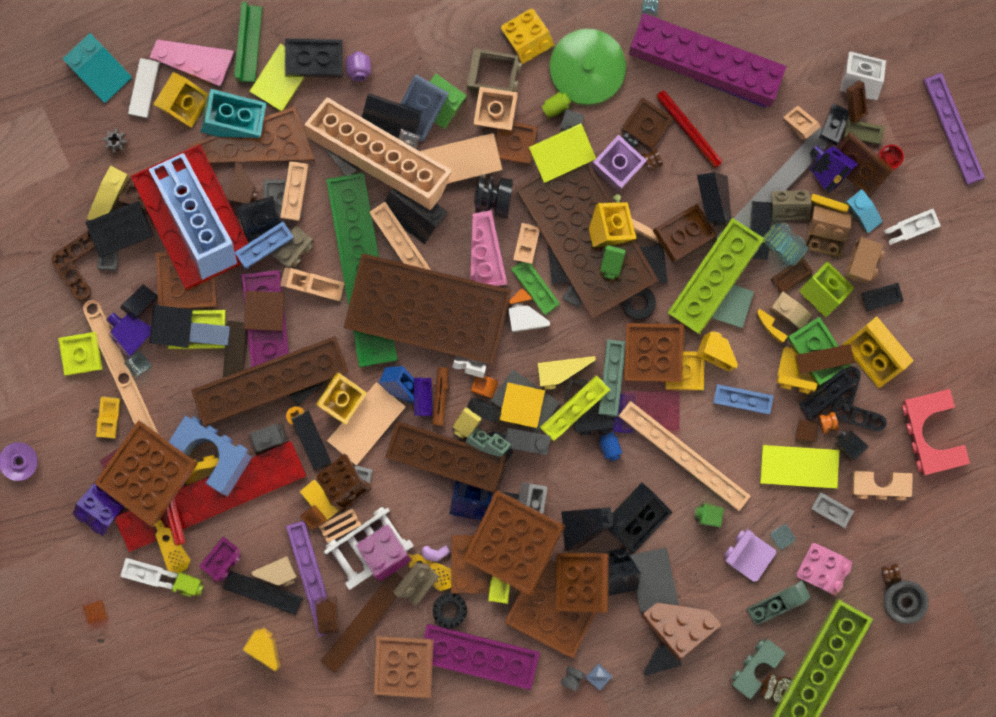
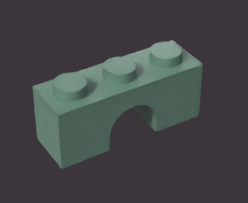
M767 638L764 641L761 639L756 644L755 653L752 656L749 654L742 663L745 666L741 671L737 670L731 677V680H733L731 685L749 699L754 696L762 685L754 675L756 666L761 663H767L775 669L786 654Z

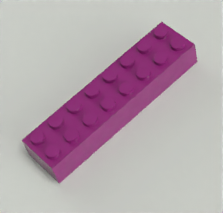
M645 13L641 17L628 55L769 107L772 106L787 67Z

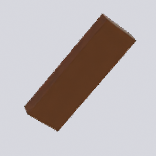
M851 344L794 356L799 375L855 363Z

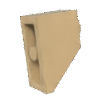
M784 292L780 293L770 308L771 311L798 329L803 328L812 316L799 302Z
M289 556L252 571L253 576L276 585L283 584L284 587L295 583L294 579L297 578Z

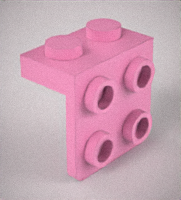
M812 543L797 572V577L836 596L841 591L843 581L846 575L850 573L853 562L821 545Z

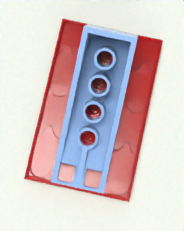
M201 144L131 175L134 186L185 290L241 265L235 252L247 245L248 241Z

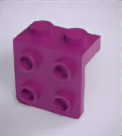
M223 536L199 567L213 577L215 583L217 580L222 582L229 573L227 570L229 565L234 566L241 558V555H239L241 550Z

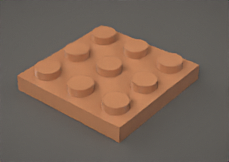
M376 636L374 694L431 698L434 639Z

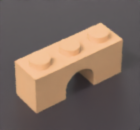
M852 471L851 495H856L857 499H868V495L876 496L875 499L887 500V496H895V500H906V497H912V473H890L889 484L881 488L874 482V472Z

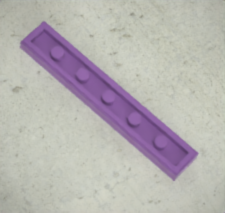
M939 73L924 79L923 82L966 186L984 179L985 176L943 74Z
M301 521L286 526L317 633L321 637L327 634L320 635L318 632L317 598L327 597L306 523Z

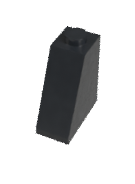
M716 172L698 174L697 180L707 222L714 223V226L725 225V222L731 220L728 176Z
M611 507L561 512L562 524L565 525L563 530L565 550L578 549L613 527Z

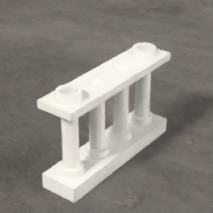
M383 507L379 508L373 513L375 516L338 542L334 539L325 545L327 549L324 553L332 552L348 575L347 579L349 581L345 584L349 590L373 574L357 549L356 544L358 542L354 538V535L364 530L367 536L373 534L374 531L370 524L380 519L384 526L389 524L406 551L414 546L411 540H402L386 516L390 512L389 508L385 510ZM346 541L349 542L364 565V571L359 574L353 571L338 546Z

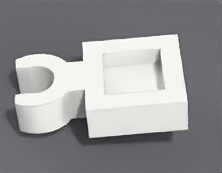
M455 356L452 367L455 369L463 368L465 373L483 378L487 363Z

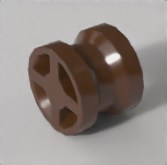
M656 148L649 154H642L647 160L644 164L649 172L655 167L663 166L662 159Z
M897 563L892 564L891 567H881L885 585H890L894 581L897 583L901 582V574Z

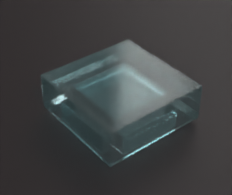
M140 351L124 363L136 378L152 366Z
M786 523L770 533V536L780 550L796 540Z

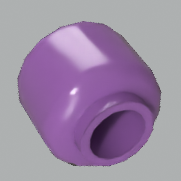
M354 52L346 59V73L353 81H364L371 74V60L363 52Z

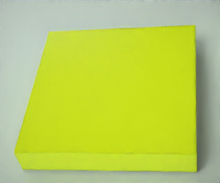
M97 332L58 338L64 376L103 370Z

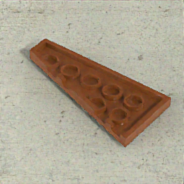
M295 106L264 117L260 138L210 136L187 145L190 149L201 144L209 163L315 160Z

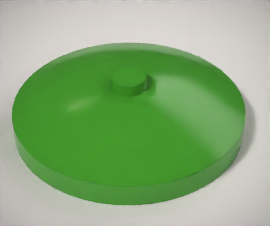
M580 29L566 35L556 45L550 60V75L555 88L562 95L566 93L571 102L580 105H596L610 99L621 87L626 72L625 56L619 44L608 34L595 29Z

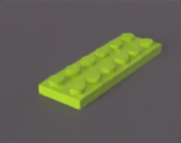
M732 218L668 311V314L698 334H701L765 239Z

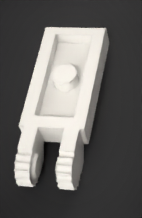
M934 209L898 222L897 225L885 229L884 232L885 234H890L900 229L902 236L888 241L892 245L938 228L940 223Z
M125 558L120 577L156 587L161 586L173 589L174 585L172 583L161 582L160 579L162 574L171 578H177V573Z

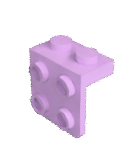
M741 530L735 538L737 542L734 547L730 546L725 552L724 556L726 558L724 561L755 582L776 555V550L756 537L750 530Z

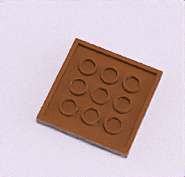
M138 420L94 484L148 525L154 527L198 463L142 421Z
M496 490L463 560L518 590L532 595L565 525Z
M549 559L532 595L520 591L504 623L573 658L597 612L556 611V562Z

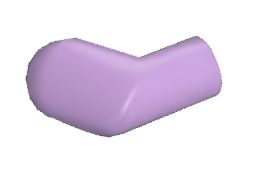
M446 545L439 550L431 549L430 546H424L421 550L422 556L426 560L435 562L451 553Z

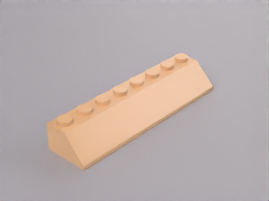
M329 98L323 101L304 124L306 137L430 210L441 198L451 176L452 170Z

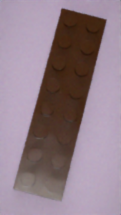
M334 336L194 388L191 392L203 425L207 426L333 379L337 372L344 375L349 373L337 338Z

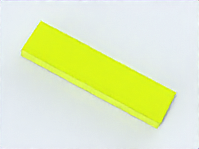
M596 375L540 426L541 429L555 441L606 395L610 388Z

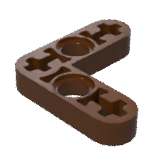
M89 230L55 252L51 258L52 264L72 294L79 300H86L91 295L89 285L74 264L75 261L96 248L93 242L86 244L89 246L87 249L80 242L82 239L84 242L90 239ZM75 244H79L82 247V251L78 255L73 254L71 251L72 246ZM66 250H67L68 253L73 257L71 260H70L69 257H66V258L63 260V261H64V264H63V265L60 264V263H56V262L58 261V258H57V257H58L59 255H60L61 257H64V256L67 255V254L64 252V251H66ZM75 271L77 274L76 279L68 281L66 278L67 272ZM78 283L83 289L86 288V295H78L79 289L77 286L72 288L71 285Z

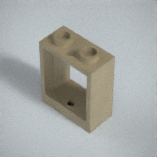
M474 48L467 89L479 91L480 87L517 92L518 81L515 80L516 73H520L522 62H518L519 56ZM480 58L513 63L508 89L476 84Z

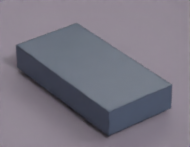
M191 323L189 342L228 346L230 326Z

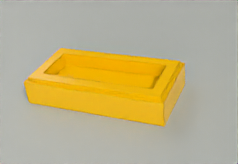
M816 194L810 196L811 204L844 213L848 211L849 205Z

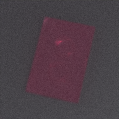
M622 391V410L631 401L665 429L680 430V392ZM622 420V430H635Z

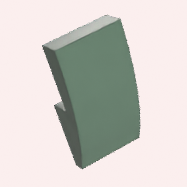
M478 427L466 440V443L476 449L500 457L511 445L495 433L493 437H490Z

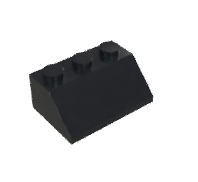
M394 188L384 201L401 226L423 244L429 240L448 215V212L437 203L430 210Z
M641 482L613 512V527L608 530L634 554L673 512L651 489Z

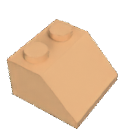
M480 87L474 125L512 131L518 93Z

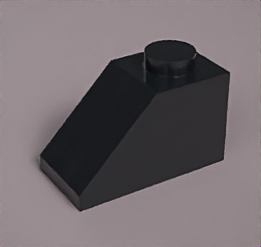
M845 430L836 437L838 441L834 443L849 461L855 460L869 448L851 430L847 433Z
M660 642V646L655 648L646 664L643 674L647 676L682 666L681 660H678L663 642Z

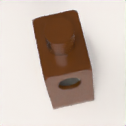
M337 596L317 598L316 614L319 634L340 633Z

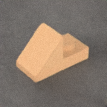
M799 106L783 117L801 140L807 139L821 127L818 121Z

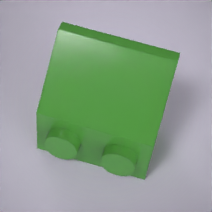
M435 74L430 82L449 93L435 120V123L445 130L467 100V95L438 74Z

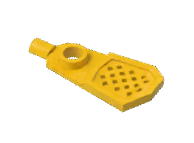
M158 520L155 525L158 530L156 538L167 570L175 573L186 570L191 561L190 557L182 545H174L170 528L164 527L162 521ZM164 535H168L170 539L168 541H164L162 537Z
M409 554L412 559L409 562L411 569L417 561H422L423 564H427L432 570L435 569L436 571L434 572L438 576H441V578L437 579L438 582H435L433 585L437 590L442 591L451 588L450 568L435 561L426 560L419 554Z

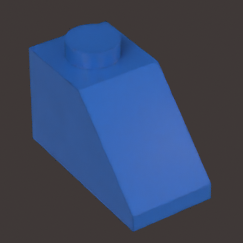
M403 366L386 367L379 380V384L390 395L414 405V378Z

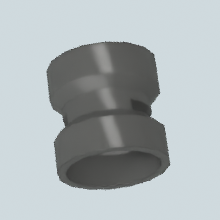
M568 666L566 669L567 674L562 678L560 684L578 691L580 687L579 682L584 678L585 673Z

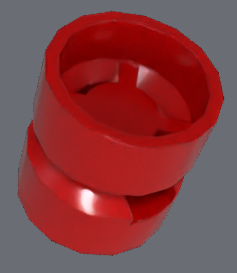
M894 144L886 145L877 154L894 170L904 160L903 150Z

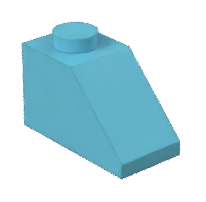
M860 190L844 203L849 205L848 210L867 234L883 222L876 207L863 190Z

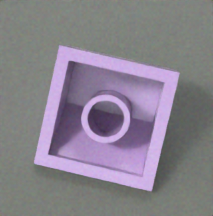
M618 135L596 158L591 167L619 192L647 160Z

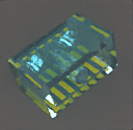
M775 223L763 237L765 239L764 243L787 265L795 266L809 249L805 245L806 241L798 235L795 236L791 232L792 228L786 223Z

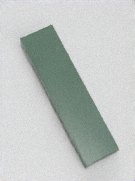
M609 339L606 341L602 381L610 388V391L600 399L598 412L600 416L618 417L625 341Z

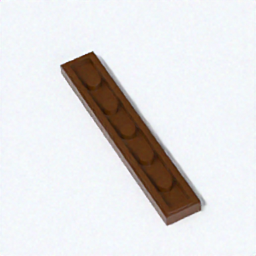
M396 572L388 576L322 658V663L336 673L396 599L397 596L393 592L404 579Z

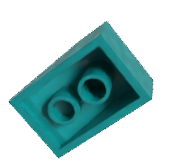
M91 33L63 58L69 67L104 103L133 78Z
M210 89L205 102L200 132L217 137L260 138L266 103Z

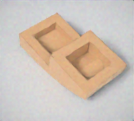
M522 223L513 260L532 264L540 232L538 226Z

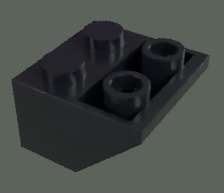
M620 548L601 552L608 554V596L638 590L641 572L627 549Z

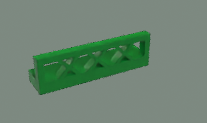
M247 2L241 3L234 78L240 82L255 83L263 8L262 6H250Z

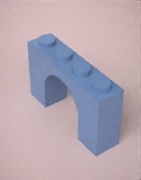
M185 416L169 442L189 457L200 444L205 442L215 443L219 450V461L206 484L228 496L252 456L247 454L248 449L240 444L237 447L231 444L233 440L224 434L222 437L216 435L218 432L216 429L209 425L207 428L202 426L203 422L195 416L192 419Z

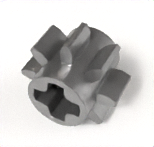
M117 128L112 133L107 131L109 135L107 138H103L104 141L108 142L105 146L106 149L112 147L114 153H116V149L123 151V144L128 143L126 140H123L126 134L122 132L119 135ZM115 137H117L119 139V142H116L114 145V143L111 140H114Z

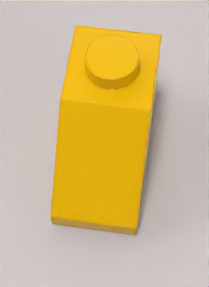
M709 332L703 335L696 354L697 357L728 372L738 367L727 339L723 338L718 332Z

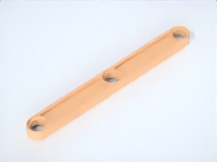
M94 300L87 301L83 307L84 314L92 331L97 332L99 347L134 424L140 420L158 433L123 353L109 337L112 329L106 321L107 318L101 305ZM90 304L97 305L98 310L95 314L88 313L87 308ZM122 373H127L129 376V381L126 384L119 382V376Z

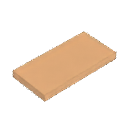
M494 133L420 151L452 170L447 184L479 177L481 174L487 175L503 171Z
M376 382L365 395L346 425L342 423L327 441L342 454H347L351 462L357 466L406 406Z

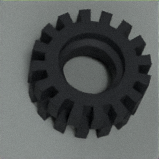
M455 593L443 594L434 602L432 608L433 617L442 627H457L466 618V603L461 596ZM446 603H453L457 607V614L453 618H447L442 613V608Z

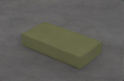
M847 119L843 139H845L848 133L852 132L863 143L880 146L885 126L860 121L853 123L850 119Z

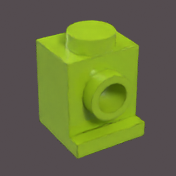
M179 572L172 591L178 592L180 589L181 594L191 597L192 594L200 596L204 585H201L203 580Z

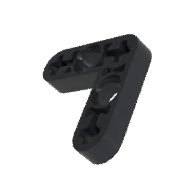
M854 366L846 368L847 372L854 370V374L857 375L856 378H853L856 385L850 389L851 397L849 399H844L841 396L834 402L832 412H835L839 421L876 432L882 431L887 425L886 418L883 415L852 406L861 373ZM842 406L843 411L848 413L850 412V409H853L852 413L850 414V420H847L848 415L845 414L839 417L838 412H836V409H840V407ZM856 412L864 414L863 422L858 423L854 420ZM868 414L871 415L870 419L872 420L880 418L882 426L875 428V424L868 422V426H866Z

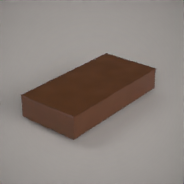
M860 80L846 89L849 117L853 123H856L868 114L865 85Z
M801 257L772 277L771 280L780 293L805 279L813 271L805 259Z

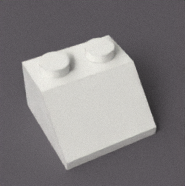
M849 51L840 91L846 93L847 88L860 80L865 85L866 99L878 100L884 82L886 61Z

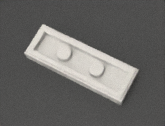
M140 58L128 112L129 115L148 119L159 62Z

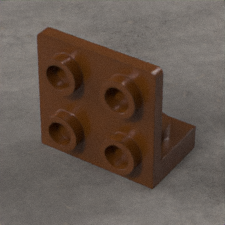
M343 454L317 475V479L330 504L342 512L372 489L367 481L358 476L347 454Z

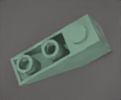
M801 580L750 606L747 610L755 625H759L805 603L811 596Z

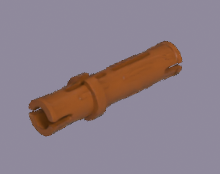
M437 367L436 384H434L436 389L432 425L444 426L447 389H449L447 385L449 368Z

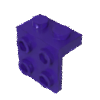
M93 484L76 503L72 514L78 521L90 526L92 531L104 536L111 522L125 506L96 484Z

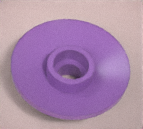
M21 442L12 443L1 452L0 469L7 478L22 481L31 477L36 471L38 465L37 454L28 444ZM18 458L23 460L22 465L17 464Z

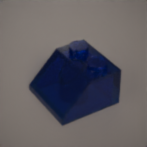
M456 480L449 514L482 521L491 503L493 492Z

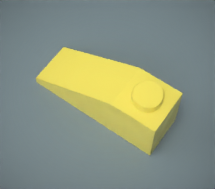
M112 166L109 167L87 216L88 220L95 219L114 210L120 194L123 193L127 181L131 178L128 174Z
M595 356L538 363L540 387H544L545 390L556 389V385H560L596 360Z

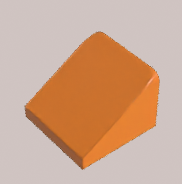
M522 288L509 300V304L531 301L532 297Z
M475 376L470 392L492 399L498 381L487 376L483 378Z

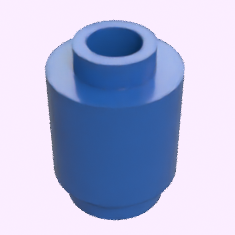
M613 432L600 436L599 445L604 459H609L610 462L620 459V454L623 452L617 436H614Z

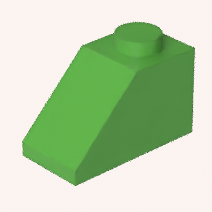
M606 246L600 273L603 274L604 278L611 280L619 278L625 250Z

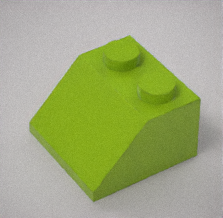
M827 261L803 285L799 292L820 313L827 317L842 303L854 287Z

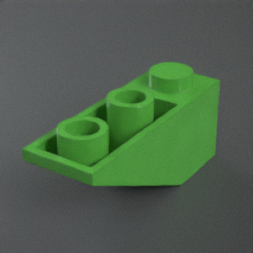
M700 504L695 509L694 519H697L696 523L721 527L724 508Z

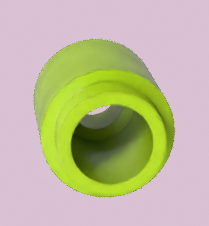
M559 92L544 101L545 104L542 105V108L548 118H555L570 108L569 104L571 101L566 93L562 95Z

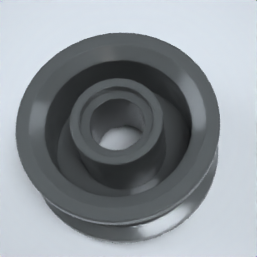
M901 581L892 584L887 589L883 604L886 613L891 619L900 623L911 624L923 618L927 612L929 601L926 591L919 584L912 581ZM904 597H909L911 603L908 607L904 608L901 601Z

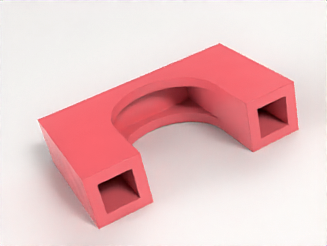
M950 389L902 401V414L907 417L908 424H906L907 433L913 439L911 448L918 458V461H916L918 472H921L922 475H927L970 464L965 445L946 450H936L930 447L923 438L922 427L927 417L939 411L955 408Z

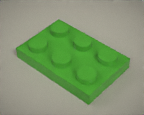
M820 317L787 337L797 355L838 347V344ZM851 364L810 372V374L819 386Z

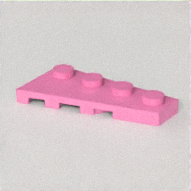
M157 40L150 58L221 87L235 51Z
M492 210L473 214L470 280L493 286H501L507 284Z

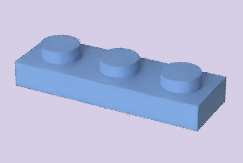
M281 222L236 251L235 255L246 270L294 239L285 223Z
M717 384L713 403L770 415L774 395Z

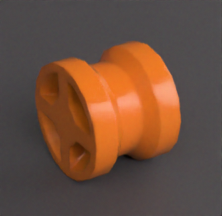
M831 412L827 416L819 415L823 434L828 433L829 430H839L835 412Z

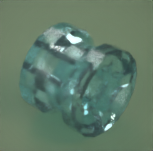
M643 0L642 14L651 12L653 15H657L659 0Z

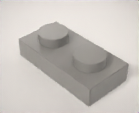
M821 492L810 508L843 528L846 527L854 513L853 510Z

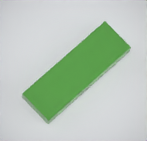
M520 262L511 268L514 275L544 315L560 305L531 264Z

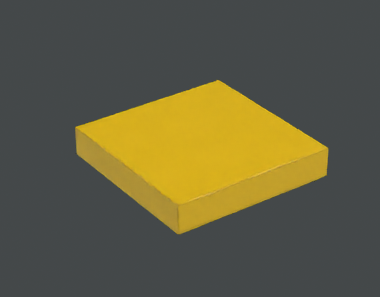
M683 352V382H665V390H704V360L696 356L697 352Z
M507 382L499 420L537 428L545 390Z

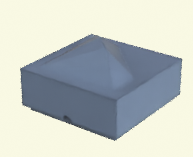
M599 663L586 676L598 690H601L613 677Z

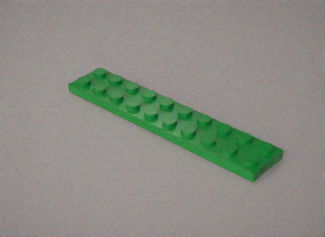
M364 173L326 179L348 306L362 253L379 257L372 216L369 214L371 210ZM353 330L359 367L397 361L394 340Z

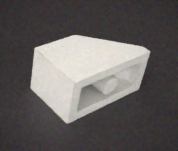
M523 303L512 304V308H508L512 333L550 327V321L528 305L523 306Z

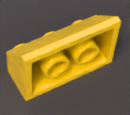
M877 316L842 344H851L855 361L878 388L882 387L914 361Z

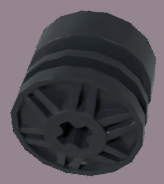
M481 174L475 191V213H480L482 206L486 207L485 211L495 208V217L508 219L513 179L501 177L498 185H494V177L490 176L489 184H485L486 175Z

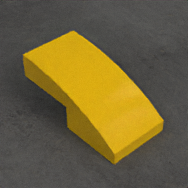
M758 309L755 314L761 325L775 340L782 344L787 335L771 326L775 318Z
M101 396L96 437L116 438L121 398Z
M315 479L300 491L311 506L315 505L327 518L325 522L340 511L330 504L324 490Z

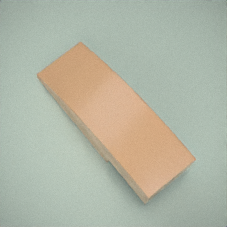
M284 268L280 286L340 301L345 283L293 268Z

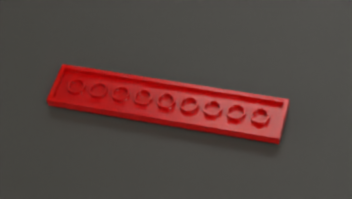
M292 440L253 456L228 496L206 484L211 475L182 487L174 498L181 527L185 529L306 477V472ZM130 510L115 517L116 524L129 552L157 541L156 533L158 530L156 526L151 527ZM165 511L159 520L162 521L164 527L170 528Z

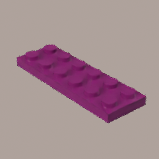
M280 270L241 274L244 304L246 291L282 292ZM285 311L283 315V331L247 330L251 367L289 353Z
M427 624L424 639H434L432 665L531 690L540 654L539 651Z

